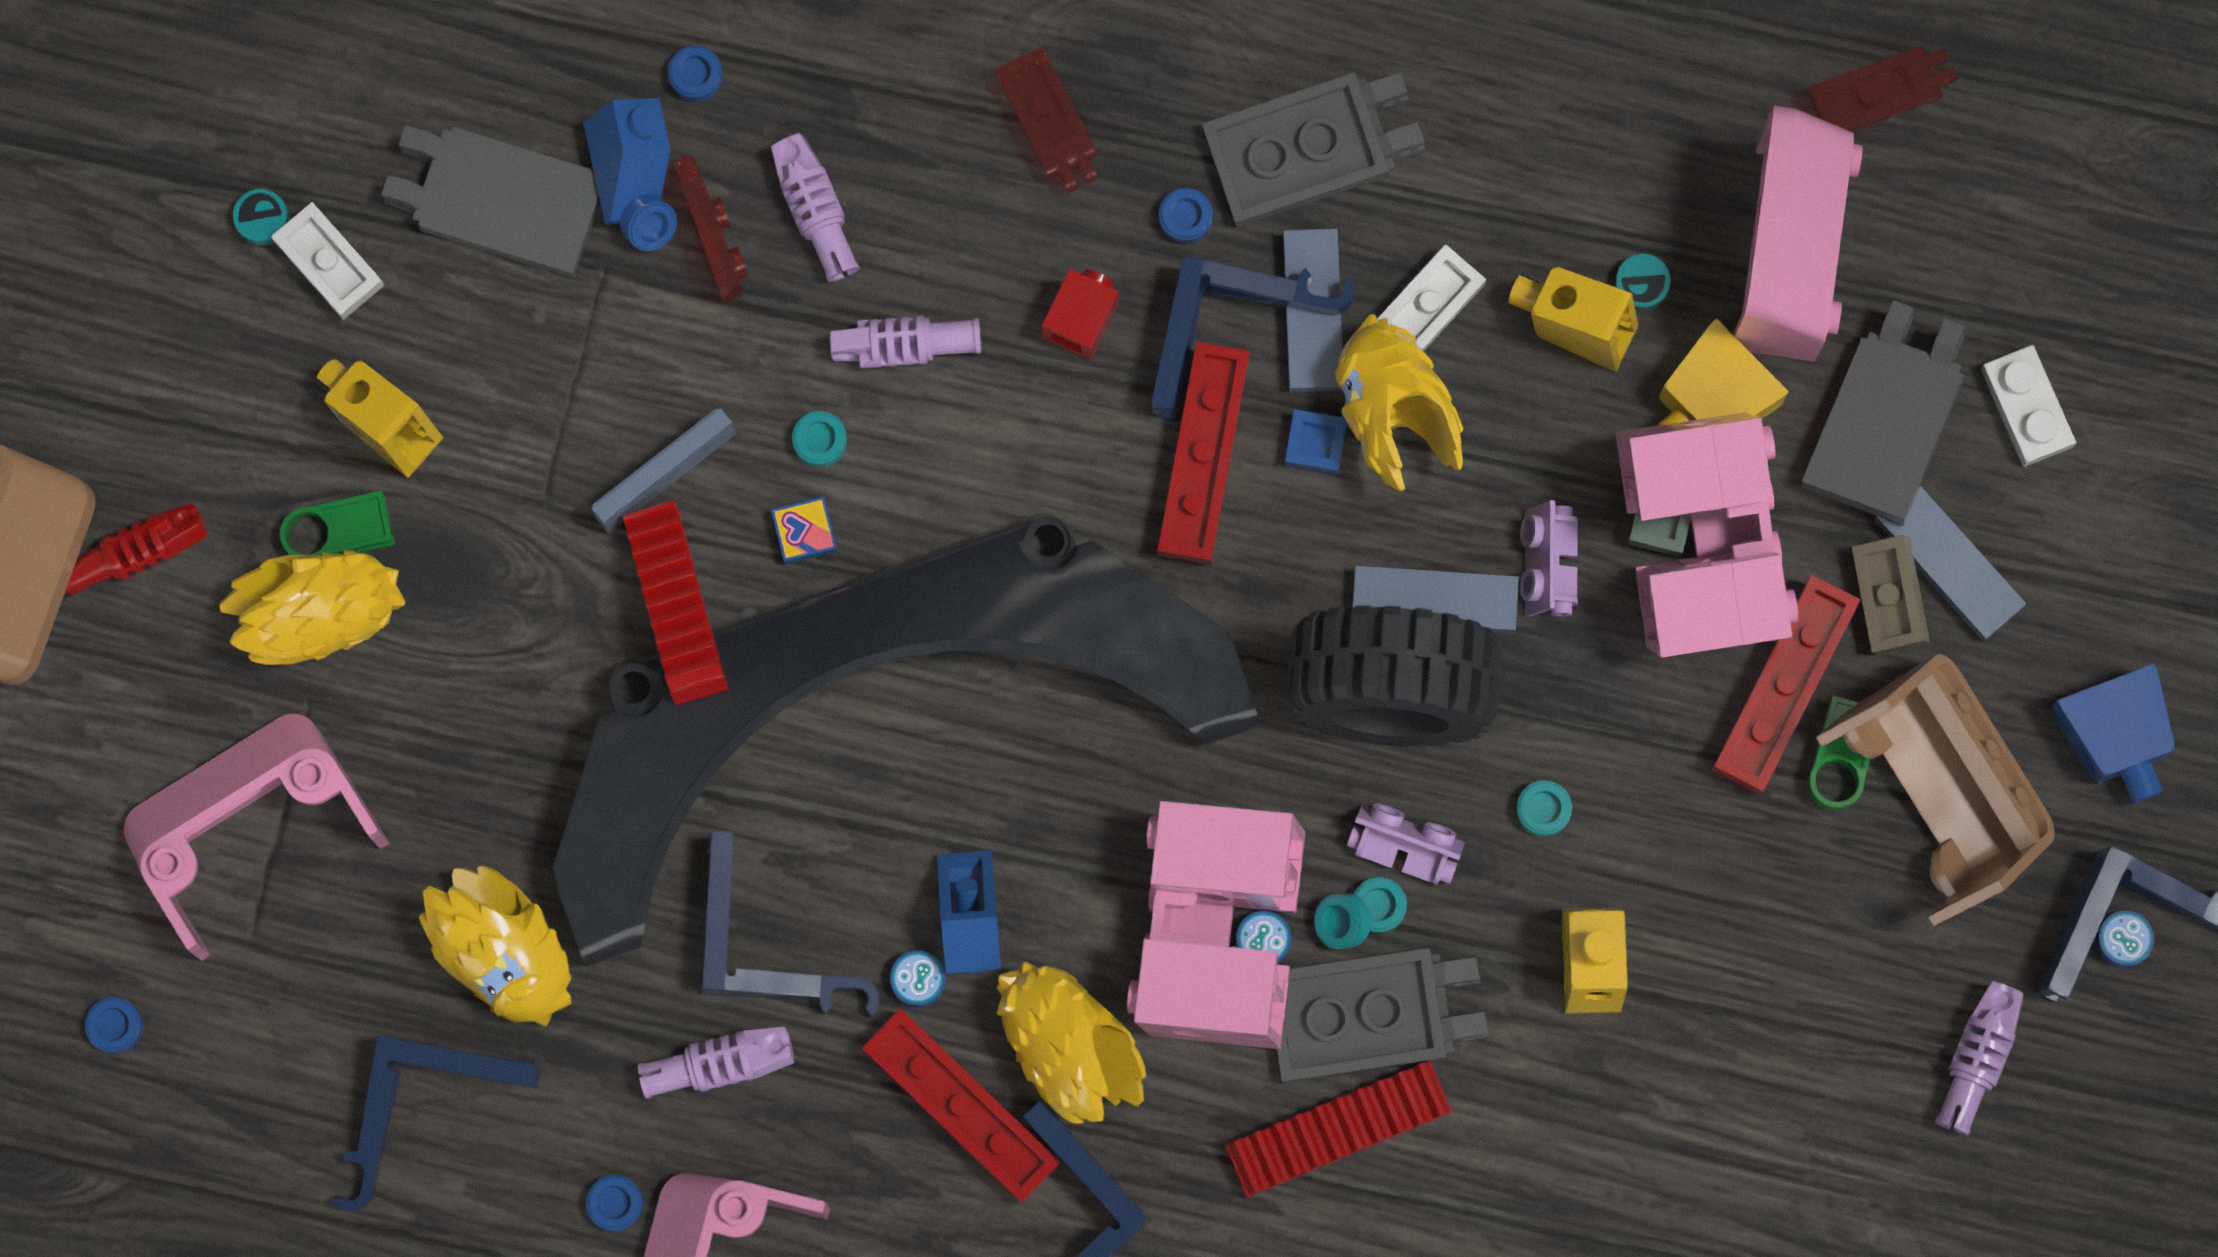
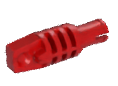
M190 503L159 514L153 513L146 517V523H143L141 520L133 522L131 525L132 529L124 526L118 529L117 536L112 532L104 535L103 539L99 542L100 546L78 556L66 588L67 592L74 596L112 577H115L117 580H126L132 577V571L138 574L146 571L147 564L152 568L160 565V558H163L165 561L173 559L180 552L207 537V528L203 515L194 503Z

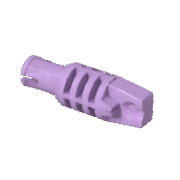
M797 133L773 144L771 150L780 187L801 236H804L806 240H812L825 270L827 281L833 282L845 278L842 271H847L848 275L857 272L860 269L859 265L853 257L841 228L845 224V215L825 168L822 167L803 135Z
M924 315L894 319L885 318L881 320L868 319L857 321L858 328L830 332V351L833 361H859L860 368L928 364V361H933V355L981 353L979 318L931 323L930 318H925Z
M1992 981L1972 1016L1969 1017L1949 1067L1951 1070L1949 1075L1954 1077L1939 1117L1935 1120V1123L1950 1130L1957 1111L1961 1109L1953 1128L1959 1134L1969 1135L1970 1127L1985 1090L1991 1091L1992 1087H1996L2015 1040V1032L2024 997L2021 991Z
M774 1027L743 1030L733 1035L727 1034L720 1038H711L704 1042L691 1043L689 1047L685 1048V1054L645 1064L639 1063L637 1067L639 1075H642L639 1079L644 1096L648 1099L654 1095L693 1086L695 1091L705 1092L711 1088H721L727 1084L733 1085L740 1083V1081L753 1080L793 1064L794 1054L786 1028Z

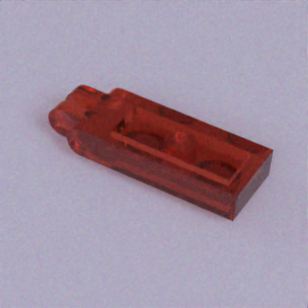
M1040 47L995 69V76L1048 179L1050 180L1059 175L1068 194L1079 189L1071 172V169L1077 166L1087 184L1098 180L1090 160L1098 157L1097 151L1044 48Z
M1917 47L1812 86L1807 94L1817 118L1850 132H1855L1941 99L1943 94L1940 88L1955 83L1959 78L1954 68L1935 75L1932 69L1942 66L1951 60L1947 49L1926 55L1923 47Z
M688 155L681 156L675 164L676 172L722 301L725 303L742 297L744 295L739 280L748 277V273L738 246L728 249L721 230L731 226L720 197L710 200L695 159Z

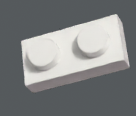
M313 202L271 236L275 244L343 320L384 286L377 274Z
M1445 244L1377 320L1388 318V324L1407 329L1411 335L1417 338L1416 344L1425 351L1485 285L1486 278Z
M2034 345L1983 364L1980 370L2023 467L2075 446L2076 440Z

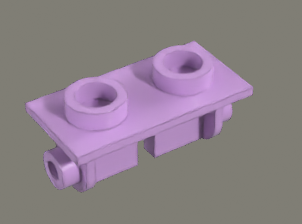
M1552 500L1525 510V518L1521 525L1520 538L1525 547V571L1520 581V593L1523 600H1525V617H1531L1550 610L1551 616H1572V606L1578 605L1577 567L1559 565V557H1577L1578 518L1573 516L1572 507L1555 506V501Z
M1375 803L1372 808L1365 805L1361 806L1355 822L1364 825L1365 828L1354 826L1347 843L1348 847L1357 850L1356 856L1392 868L1399 849L1408 852L1402 872L1429 881L1435 885H1438L1440 880L1451 883L1458 863L1447 860L1448 856L1459 860L1465 842L1455 839L1456 833L1453 830L1436 823L1427 822L1422 827L1403 820L1404 814L1388 805Z

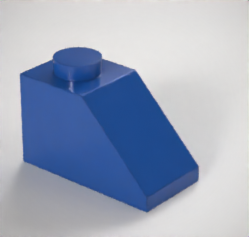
M659 98L610 101L583 122L605 224H619L624 209L633 199L645 194L662 196L670 155V144Z
M992 850L937 855L940 917L946 974L963 972L974 974L986 970L1001 969Z

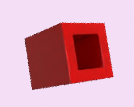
M1069 269L1042 324V338L1091 361L1119 305V291L1112 288L1113 281L1101 273L1090 269H1085L1083 274Z

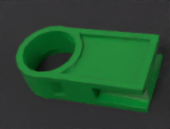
M382 491L311 507H301L292 511L284 519L280 528V540L289 555H322V552L342 554L345 549L364 553L395 545L386 498ZM305 518H317L325 522L328 527V538L325 545L313 554L298 553L289 544V535L292 528L298 521Z
M1832 696L1821 732L1844 712L1858 704V702ZM1843 736L1824 746H1821L1818 742L1811 772L1807 778V790L1810 798L1818 807L1826 811L1839 812L1848 809L1858 800L1864 789V781L1870 759L1853 752L1846 744ZM1832 763L1848 768L1856 782L1854 794L1841 802H1832L1824 798L1816 786V774L1821 767Z

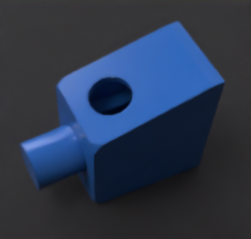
M2155 664L2059 699L2049 709L2052 718L2095 784L2121 776L2133 804L2163 793L2152 763L2168 757L2175 751V743Z

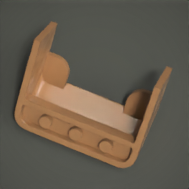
M0 444V683L17 685L31 678L39 666L91 522L96 500L90 486L78 477Z
M1937 654L1917 665L1848 709L1816 737L1820 745L1824 746L1843 736L1846 744L1853 752L1861 754L1868 759H1874L1883 754L1938 841L1939 846L1933 851L1929 872L1936 888L1945 893L1948 898L1928 916L1933 926L2004 891L2054 840V826L2049 813L1960 670L1945 655Z

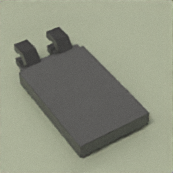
M1354 72L1202 123L1236 227L1389 177V171L1396 169L1393 160H1402L1426 151L1418 122L1383 133L1376 112L1409 102L1402 74L1397 73L1366 83L1365 79L1358 81Z
M405 125L399 142V148H402V155L429 163L431 166L423 187L412 181L388 175L381 194L382 198H385L384 203L386 205L413 213L412 219L420 222L419 229L422 232L574 279L600 203L594 170L457 127H452L451 131L443 129L441 137H438L431 132Z
M1893 300L1880 335L1870 332L1868 338L1862 337L1802 479V488L1904 526L1964 382V374L1960 373L1962 365L1954 362L1964 340L1965 326L1944 319L1934 342L1932 352L1929 354L1904 344L1913 322L1912 314L1914 307Z
M1430 948L1290 969L1281 1049H1277L1283 1084L1419 1064L1428 1061L1446 1060V1054L1455 1053L1453 1042L1489 1038L1485 1012L1449 1017L1445 988L1480 984L1477 959L1475 957L1441 962L1440 954L1431 955Z

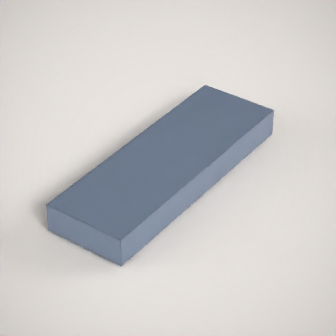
M1338 229L1284 231L1285 278L1297 281L1300 273L1307 268L1312 277V283L1308 287V291L1311 294L1333 299L1340 297ZM1286 306L1289 392L1342 391L1338 387L1334 375L1342 352L1341 314L1333 315Z
M716 408L592 505V511L597 521L607 533H610L624 522L622 515L638 511L736 435L733 423L721 408Z
M1921 486L1904 526L1879 516L1875 518L1874 521L1890 538L1899 535L1910 537L1916 568L1983 642L2026 605V602Z
M1355 566L1352 608L1355 605H1371L1372 607L1390 605L1401 606V608L1430 609L1432 612L1459 615V618L1464 620L1471 619L1477 621L1482 627H1488L1493 632L1515 634L1519 577Z

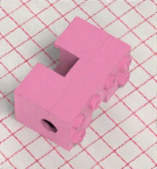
M1742 412L1615 432L1627 513L1639 512L1641 521L1688 513L1691 516L1696 557L1635 567L1646 647L1662 658L1792 637L1791 623L1798 622L1799 619L1797 600L1794 590H1786L1780 540L1777 531H1772L1769 510L1774 509V495L1767 461L1768 459L1775 458V443L1771 427H1763L1760 417Z
M1160 801L1159 816L1150 817L1147 832L1148 849H1155L1149 891V911L1153 912L1151 932L1145 935L1139 981H1131L1127 1004L1128 1013L1135 1014L1134 1022L1149 1036L1281 1049L1290 967L1277 965L1278 953L1275 951L1229 946L1234 907L1290 913L1297 912L1306 832L1292 813Z

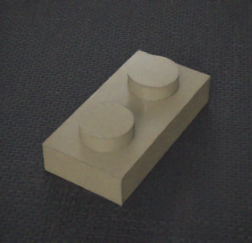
M1899 535L1852 547L1872 653L1880 655L1930 643L1910 537Z

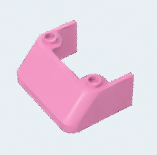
M1775 105L1771 108L1756 147V153L1764 154L1743 310L1733 335L1752 353L1815 362L1826 341L1827 333L1837 334L1840 324L1842 302L1833 301L1849 176L1858 177L1863 145L1853 144V132L1798 109Z
M287 714L277 718L137 805L130 811L125 820L124 836L145 882L187 950L201 961L211 956L175 897V895L192 884L198 871L196 854L188 842L265 794L284 784L290 795L297 801L306 805H318L342 793L372 841L380 849L390 844L319 729L310 719L303 715Z
M682 1173L667 1181L661 1191L644 1257H707L713 1233L732 1238H742L754 1233L764 1220L767 1205L825 1220L828 1219L830 1209L826 1202L744 1181Z

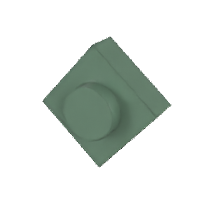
M1636 512L1628 545L1681 557L1691 520L1690 513L1641 521L1639 512Z

